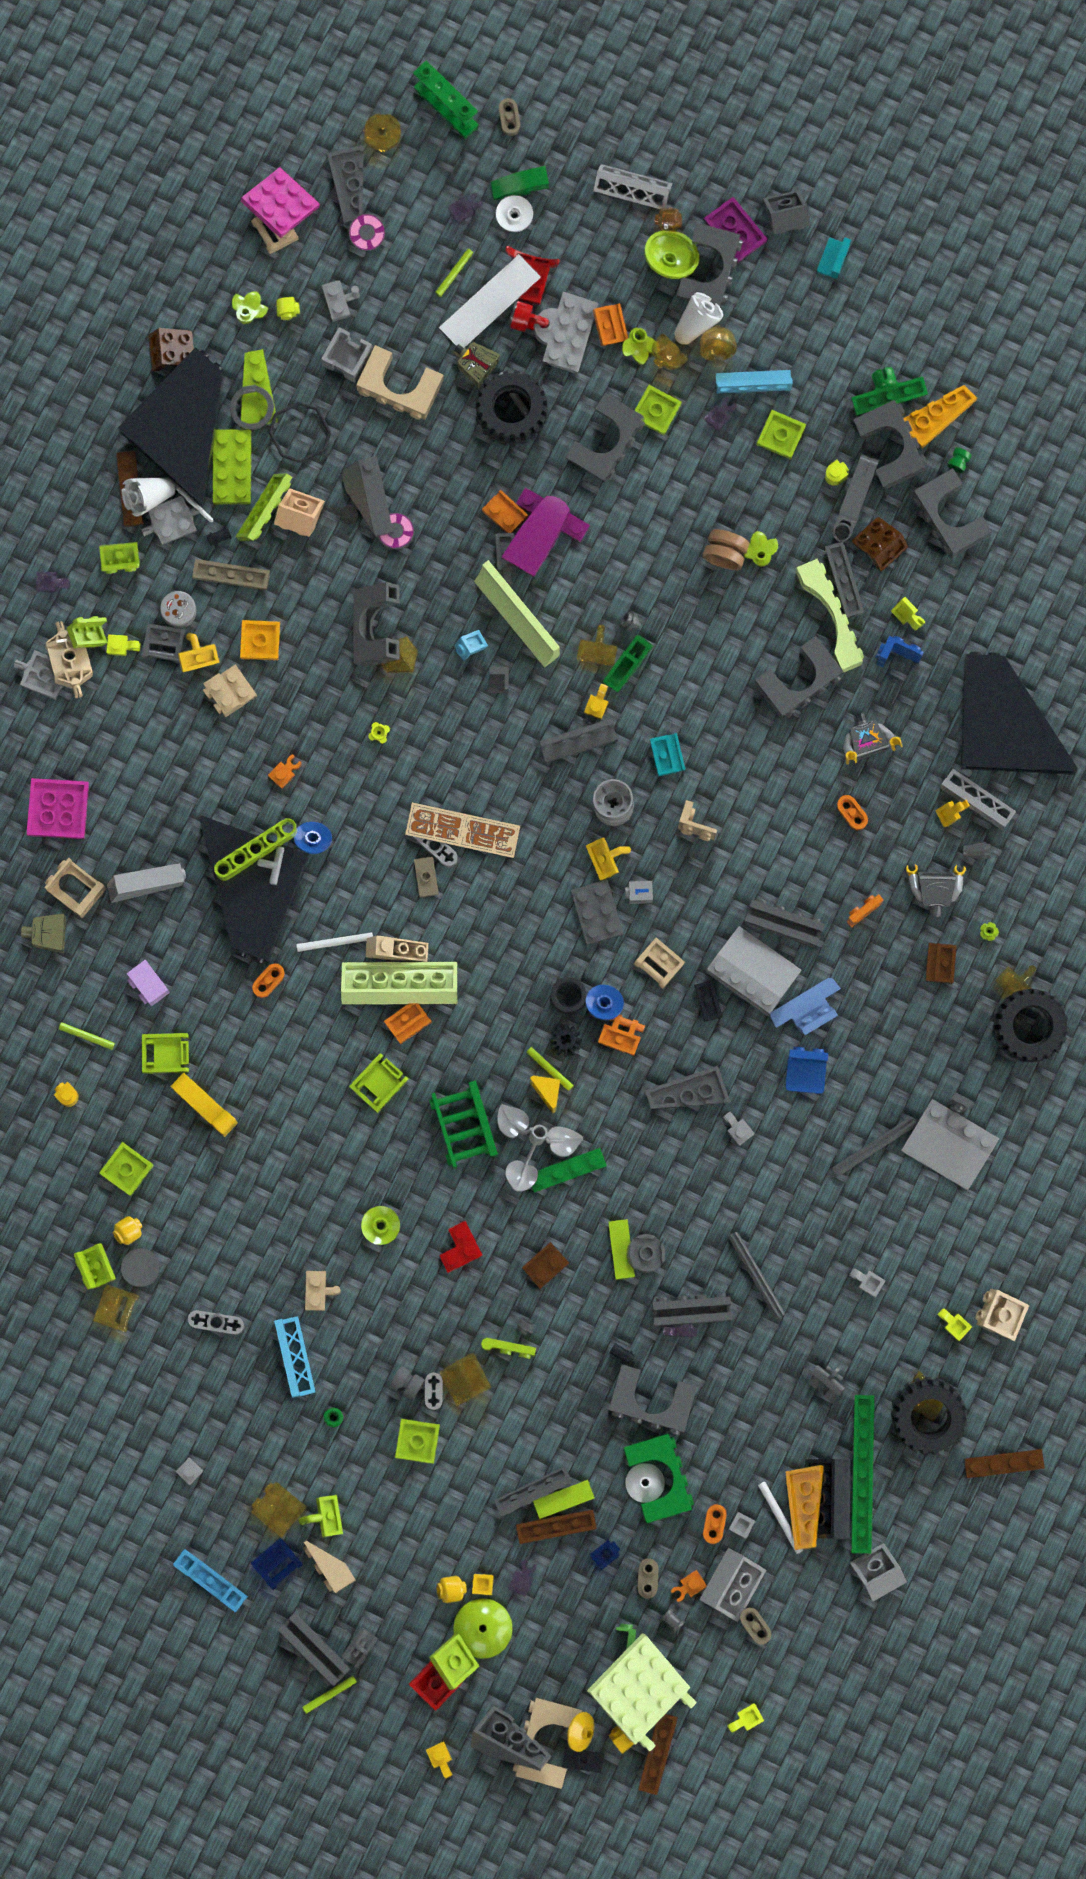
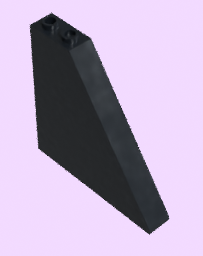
M195 347L118 427V430L122 436L202 507L205 503L224 374L223 368L217 362H211L209 355L204 350L199 351Z
M975 651L966 654L964 662L961 769L1075 775L1078 767L1006 657L1000 656V653L996 652L988 653V655H981V652Z
M201 815L200 823L232 949L236 951L235 954L237 956L246 958L247 955L259 964L269 963L309 860V854L281 845L280 847L284 848L277 885L269 883L272 869L258 866V861L229 880L222 881L215 873L214 867L216 863L258 835ZM267 839V842L275 843L274 841ZM258 845L251 848V852L254 854L261 851V847ZM276 849L261 859L274 861ZM238 856L235 859L237 864H242L245 861L243 856ZM226 866L219 869V873L222 875L227 874L229 868Z

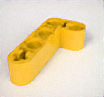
M184 1072L170 1086L224 1137L238 1124L231 1114L217 1104Z

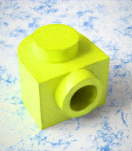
M294 297L276 300L277 316L281 317L282 320H290L292 317H297V314H300L299 303H296Z
M838 460L830 464L825 473L826 482L836 486L848 478V467L844 462L839 463Z

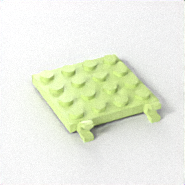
M643 1633L587 1690L633 1744L636 1745L639 1742L649 1751L655 1747V1744L645 1734L679 1699L690 1708L696 1704V1701L687 1693L690 1689L688 1684Z

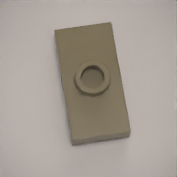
M433 857L414 859L420 898L439 895Z

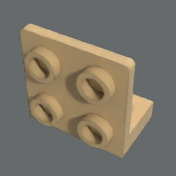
M686 800L678 829L685 835H698L699 839L704 841L714 840L717 830L692 822L696 809L692 808L694 802Z

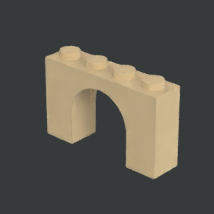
M375 345L356 384L359 394L364 397L371 396L376 398V401L383 405H386V403L390 404L399 412L406 411L415 419L420 420L422 418L426 420L444 381L443 374L426 367L418 386L412 392L402 395L395 394L388 390L383 382L386 371L393 359L392 352Z
M536 1698L535 1701L530 1703L528 1712L532 1713L530 1721L526 1720L524 1729L533 1740L537 1731L545 1725L556 1724L569 1728L572 1719L582 1710ZM548 1763L545 1764L541 1771L514 1764L513 1768L517 1777L561 1789L567 1768Z

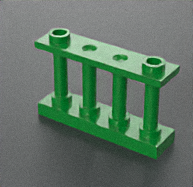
M427 60L413 72V75L420 80L414 86V90L465 140L479 128V124L472 119L478 113V110Z
M476 1080L469 1082V1088H466V1091L437 1099L436 1094L431 1093L432 1099H429L431 1109L437 1112L449 1153L445 1155L448 1166L452 1165L453 1170L457 1169V1161L484 1153L485 1155L489 1154L490 1158L498 1156ZM469 1098V1100L473 1099L475 1106L472 1109L442 1117L439 1106ZM473 1116L474 1118H479L480 1125H477L476 1128L447 1135L446 1124ZM477 1135H484L486 1143H483V1146L453 1154L450 1143Z

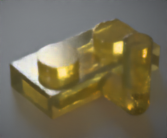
M604 625L598 626L595 642L580 640L577 660L614 666L617 646L603 644Z
M1034 965L1029 966L1019 977L1008 966L995 982L1009 995L1019 990L1032 989L1026 981L1034 974L1036 967Z

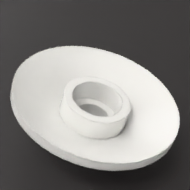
M509 196L498 204L496 218L499 225L505 230L519 232L526 229L532 222L533 209L525 198ZM517 214L518 217L514 219L511 215Z
M648 1463L634 1466L628 1472L625 1482L629 1495L634 1500L642 1503L656 1500L662 1494L665 1485L662 1472L656 1466ZM643 1479H647L649 1481L648 1486L645 1487L642 1485Z

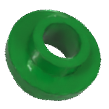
M329 1408L324 1413V1422L329 1427H338L343 1421V1414L337 1408ZM332 1414L337 1415L336 1421L330 1420Z

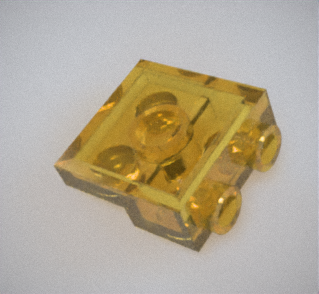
M270 1482L264 1490L265 1496L262 1499L257 1498L251 1505L253 1508L251 1513L280 1537H283L307 1506L278 1482L274 1484Z

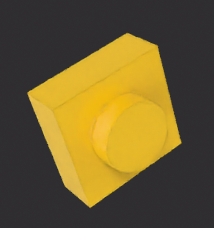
M474 1574L472 1594L492 1595L494 1575Z

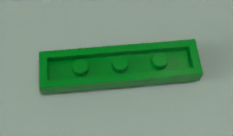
M598 1148L538 1170L537 1180L532 1186L533 1192H539L607 1167L601 1149Z

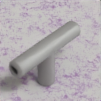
M277 847L274 861L258 860V866L272 869L269 882L271 885H277L284 853L283 847Z

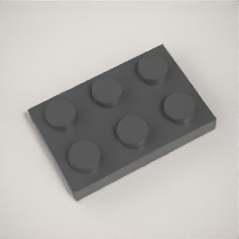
M608 880L571 890L586 945L624 935Z

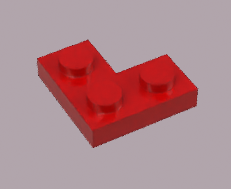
M466 1221L448 1229L456 1247L439 1255L448 1273L483 1256Z

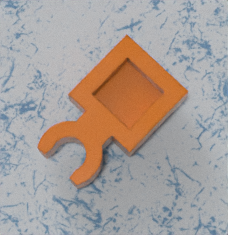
M293 754L287 758L286 765L280 762L268 774V777L281 789L295 776L292 771L299 769L302 765L300 761L296 765L291 764V761L295 758Z
M695 1570L680 1580L683 1585L682 1587H674L670 1592L680 1591L681 1596L676 1599L677 1602H680L684 1599L686 1593L692 1597L706 1588L707 1585L698 1571Z

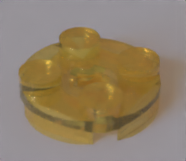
M390 114L373 115L365 124L364 135L366 142L370 147L380 152H386L394 148L401 138L400 123ZM379 129H387L386 135L380 136Z

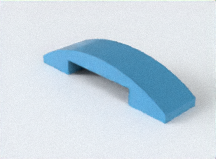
M186 1549L183 1550L173 1566L218 1598L234 1612L239 1609L248 1597Z

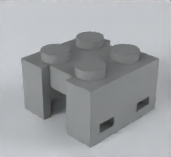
M339 327L321 358L322 366L331 371L337 369L343 372L345 378L355 383L367 363L373 347L371 343L363 339L360 340V345L350 341V332Z

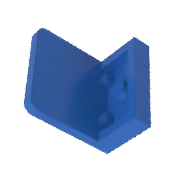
M889 636L886 644L882 643L875 658L878 659L876 665L883 667L891 651L916 663H919L924 652L917 645L904 643V640L900 637Z
M793 1047V1050L790 1049L788 1052L786 1090L822 1094L825 1087L828 1053H824L823 1049H813L812 1051H805L803 1047Z

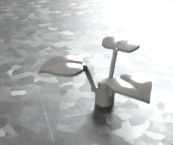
M501 1104L499 1108L497 1123L500 1131L509 1138H515L519 1133L521 1135L530 1133L529 1140L533 1144L525 1163L516 1160L509 1163L506 1168V1179L515 1191L528 1190L537 1180V1169L534 1166L528 1165L536 1145H541L545 1140L546 1143L550 1144V1150L555 1155L566 1157L571 1155L583 1140V1136L565 1127H554L548 1131V1134L547 1129L542 1125H536L526 1130L529 1126V1118L524 1111Z

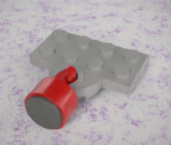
M563 292L558 309H545L537 316L531 314L533 305L517 301L514 303L508 326L521 332H525L526 328L533 330L535 338L540 343L547 345L542 363L578 374L594 321L593 309L597 308L599 303Z

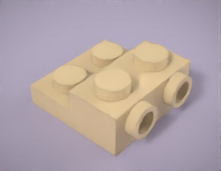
M236 664L222 674L218 673L203 683L205 695L208 699L213 698L216 703L213 706L219 714L223 713L225 717L257 697Z
M990 1289V1291L984 1294L983 1302L985 1303L983 1308L976 1314V1320H978L976 1325L1011 1341H1015L1029 1305L999 1290Z

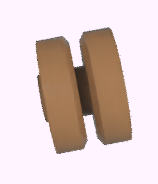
M711 530L708 537L710 545L705 546L702 557L718 567L729 570H741L744 562L742 555L747 553L749 541L729 531Z

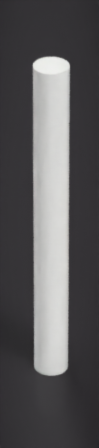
M373 933L296 944L297 951L367 941V938L373 937Z
M764 1481L758 1486L795 1550L793 1531ZM803 1549L795 1550L796 1554L804 1551Z

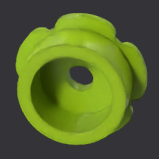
M992 922L984 923L980 927V936L987 941H993L999 934L998 928Z

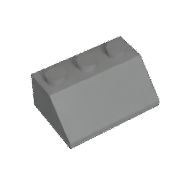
M728 1548L704 1590L700 1601L738 1622L741 1612L748 1605L766 1570L745 1556Z

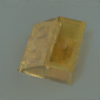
M474 1352L439 1371L456 1406L492 1389Z

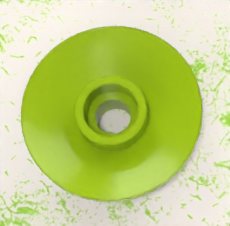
M377 1206L365 1213L361 1229L368 1241L376 1245H385L397 1237L400 1230V1221L392 1209L385 1206ZM379 1223H384L385 1227L384 1229L379 1230L377 1228V1225Z

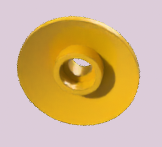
M578 1713L569 1725L567 1740L569 1747L573 1751L581 1752L585 1750L592 1741L595 1725L593 1717L589 1713Z

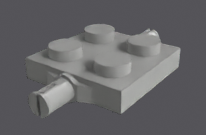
M180 496L149 510L151 526L141 529L144 536L155 532L161 544L165 545L196 532L197 529L193 522V516L200 514V512L195 508L190 509L186 505L183 496Z
M34 651L32 658L27 664L18 660L15 661L14 667L24 671V676L20 683L21 687L49 698L57 699L63 685L55 684V677L48 655Z

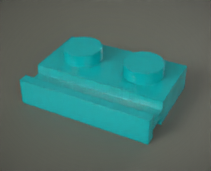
M677 733L650 739L658 777L685 771Z

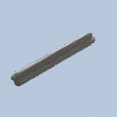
M912 1117L906 1119L834 1166L832 1170L835 1175L840 1176L916 1126Z
M734 1232L729 1236V1240L776 1319L781 1318L785 1314L739 1233Z

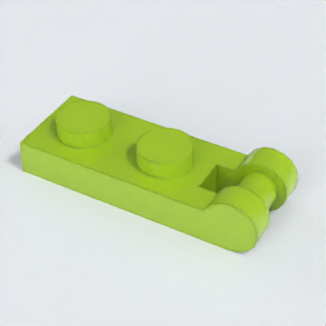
M485 1338L481 1342L482 1348L486 1351L494 1348L499 1349L501 1354L511 1355L512 1352L519 1353V1357L530 1359L531 1356L535 1357L536 1353L535 1347Z

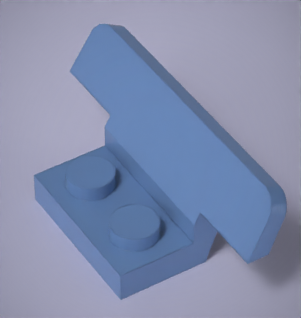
M825 979L772 1011L771 1020L774 1026L777 1028L792 1019L802 1034L810 1033L838 1016L835 1009L829 1006L825 998L841 988L834 979Z

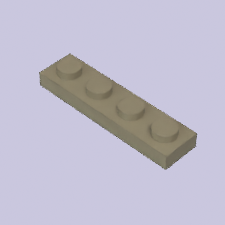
M195 559L192 578L267 591L270 571Z

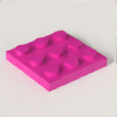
M280 167L241 198V202L279 238H282L317 210L320 205Z
M31 778L27 836L85 839L89 782Z

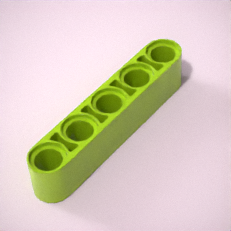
M292 819L280 821L218 861L214 867L217 877L222 881L229 880L277 849V847L294 838L297 834L295 822ZM292 825L293 830L290 833H286L283 831L284 826ZM270 835H275L277 837V841L275 843H269L267 842V838ZM255 845L261 847V851L257 854L251 852V848ZM243 856L245 861L242 864L235 863L236 857ZM226 866L229 868L228 873L220 874L219 869Z

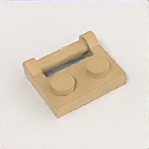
M258 217L251 221L267 245L266 249L269 254L298 240L296 232L292 229L282 238L275 234L278 242L273 243L263 222Z
M655 938L634 962L636 967L642 968L656 980L662 989L685 964L679 956L658 938ZM649 957L668 974L663 977L647 964L645 959Z

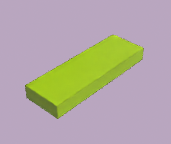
M628 1219L609 1221L615 1279L635 1278L634 1269L629 1264L626 1255L627 1247L630 1243Z
M586 1480L538 1498L533 1503L539 1519L595 1498L589 1481Z

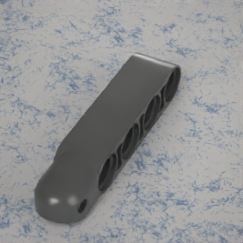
M861 454L833 528L832 536L836 542L846 543L849 541L879 460Z

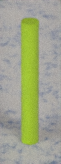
M467 249L436 290V295L439 297L443 295L473 255L472 250Z
M61 1022L59 1030L113 1050L115 1046L114 1042Z
M532 1047L527 1050L526 1053L552 1077L559 1079L560 1084L568 1091L572 1089L574 1085Z
M351 1676L303 1706L302 1708L307 1714L357 1683L355 1677Z

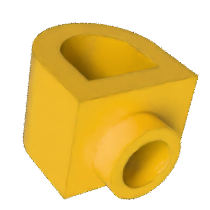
M62 1082L54 1089L56 1091L54 1096L62 1105L71 1107L77 1103L78 1093L69 1082L66 1084Z
M618 1726L608 1735L622 1754L634 1745Z

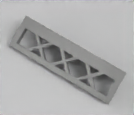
M601 164L597 172L593 191L665 210L672 183ZM600 179L607 180L611 185L606 189L598 187ZM623 184L629 191L624 194L620 193L616 186ZM638 189L644 190L647 196L638 198L634 191ZM655 194L663 195V203L655 202L652 196Z
M952 769L940 786V789L958 801L963 802L967 799L970 805L968 808L1002 831L1016 813L1015 810L955 769ZM953 775L960 779V787L950 781ZM974 788L976 790L977 797H973L972 795L967 793L965 789ZM981 799H990L992 801L993 808H989L988 806L983 804L981 802ZM1004 809L1010 814L1005 819L997 813V810Z

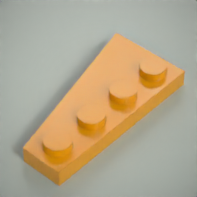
M963 385L944 395L941 399L927 404L926 407L910 413L904 420H908L913 431L910 432L912 438L916 437L920 447L923 449L977 400V397Z
M822 1465L785 1471L795 1550L816 1547L824 1468Z

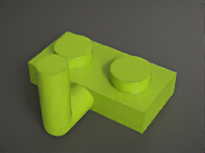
M337 1495L316 1498L318 1514L299 1518L300 1525L320 1522L322 1537L343 1534Z

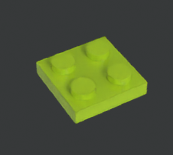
M648 385L635 411L644 416V426L664 436L682 402Z
M771 410L757 445L792 459L806 424Z
M122 1142L99 1174L129 1196H132L154 1165Z
M401 1419L395 1458L434 1464L440 1425Z
M459 1634L453 1635L429 1657L449 1690L455 1689L479 1667Z

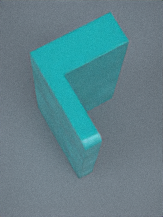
M844 237L843 242L829 238L817 272L838 279L851 244V239Z

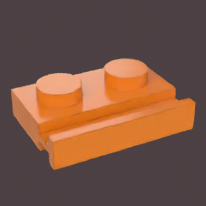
M620 303L593 309L601 346L616 344L628 339Z
M502 490L482 508V511L506 533H513L528 517V514Z
M879 894L876 897L871 895L864 901L865 905L859 909L857 906L850 911V916L847 920L850 927L852 928L882 904L883 898Z
M418 1003L407 1004L384 1021L400 1045L432 1023Z

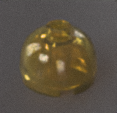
M713 326L705 331L700 338V353L706 360L716 361L715 357H723V360H727L737 352L735 336L725 327Z
M663 333L653 343L652 354L655 358L653 362L660 369L662 367L668 370L679 369L689 359L684 353L681 354L679 348Z

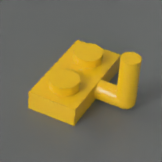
M192 633L186 634V639L191 641L192 650L177 653L182 672L220 663L215 644L200 647L197 635Z
M600 838L586 845L600 881L619 873L613 859L614 857L631 852V848L628 846H619L610 851L605 838Z

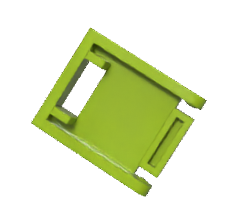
M188 1033L142 1034V1073H188L189 1068H182V1065H189V1041H181V1038H189ZM147 1045H154V1062H147Z
M381 1053L349 1086L377 1113L409 1080L407 1077H404L400 1082L399 1079L403 1073L387 1058L382 1063H379L383 1058ZM363 1086L368 1088L377 1097L373 1103L360 1092Z

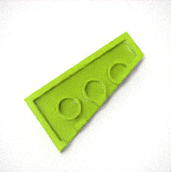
M263 349L246 352L244 356L243 387L250 385L259 386L265 389L273 400ZM254 392L242 396L241 421L254 424L265 417L268 404L262 394ZM273 415L267 424H271Z

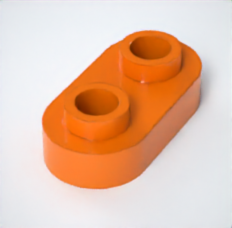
M844 795L840 797L837 802V809L852 829H864L868 823L866 813L852 796ZM848 803L850 808L845 809L843 804ZM854 819H861V823L856 824Z
M271 964L255 980L252 989L257 997H268L281 983L285 976L283 967L279 964ZM277 971L279 975L272 977V972ZM262 985L266 987L264 992L259 991V987Z
M712 1505L707 1510L703 1537L710 1544L718 1543L723 1537L727 1513L721 1505ZM714 1511H719V1518L713 1517ZM711 1530L716 1532L715 1538L709 1536Z

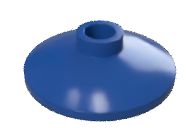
M306 822L297 828L294 842L305 853L319 854L330 847L332 834L321 823Z
M609 985L593 987L588 992L585 1001L589 1013L601 1020L616 1018L622 1012L624 1006L621 993Z

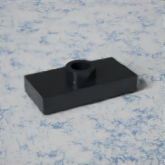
M713 980L694 985L703 1021L708 1022L723 1018Z
M565 1747L562 1767L601 1773L604 1753L587 1750L576 1752L571 1748Z

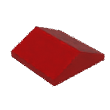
M431 1661L409 1683L435 1711L461 1685L459 1684L455 1689L449 1690Z

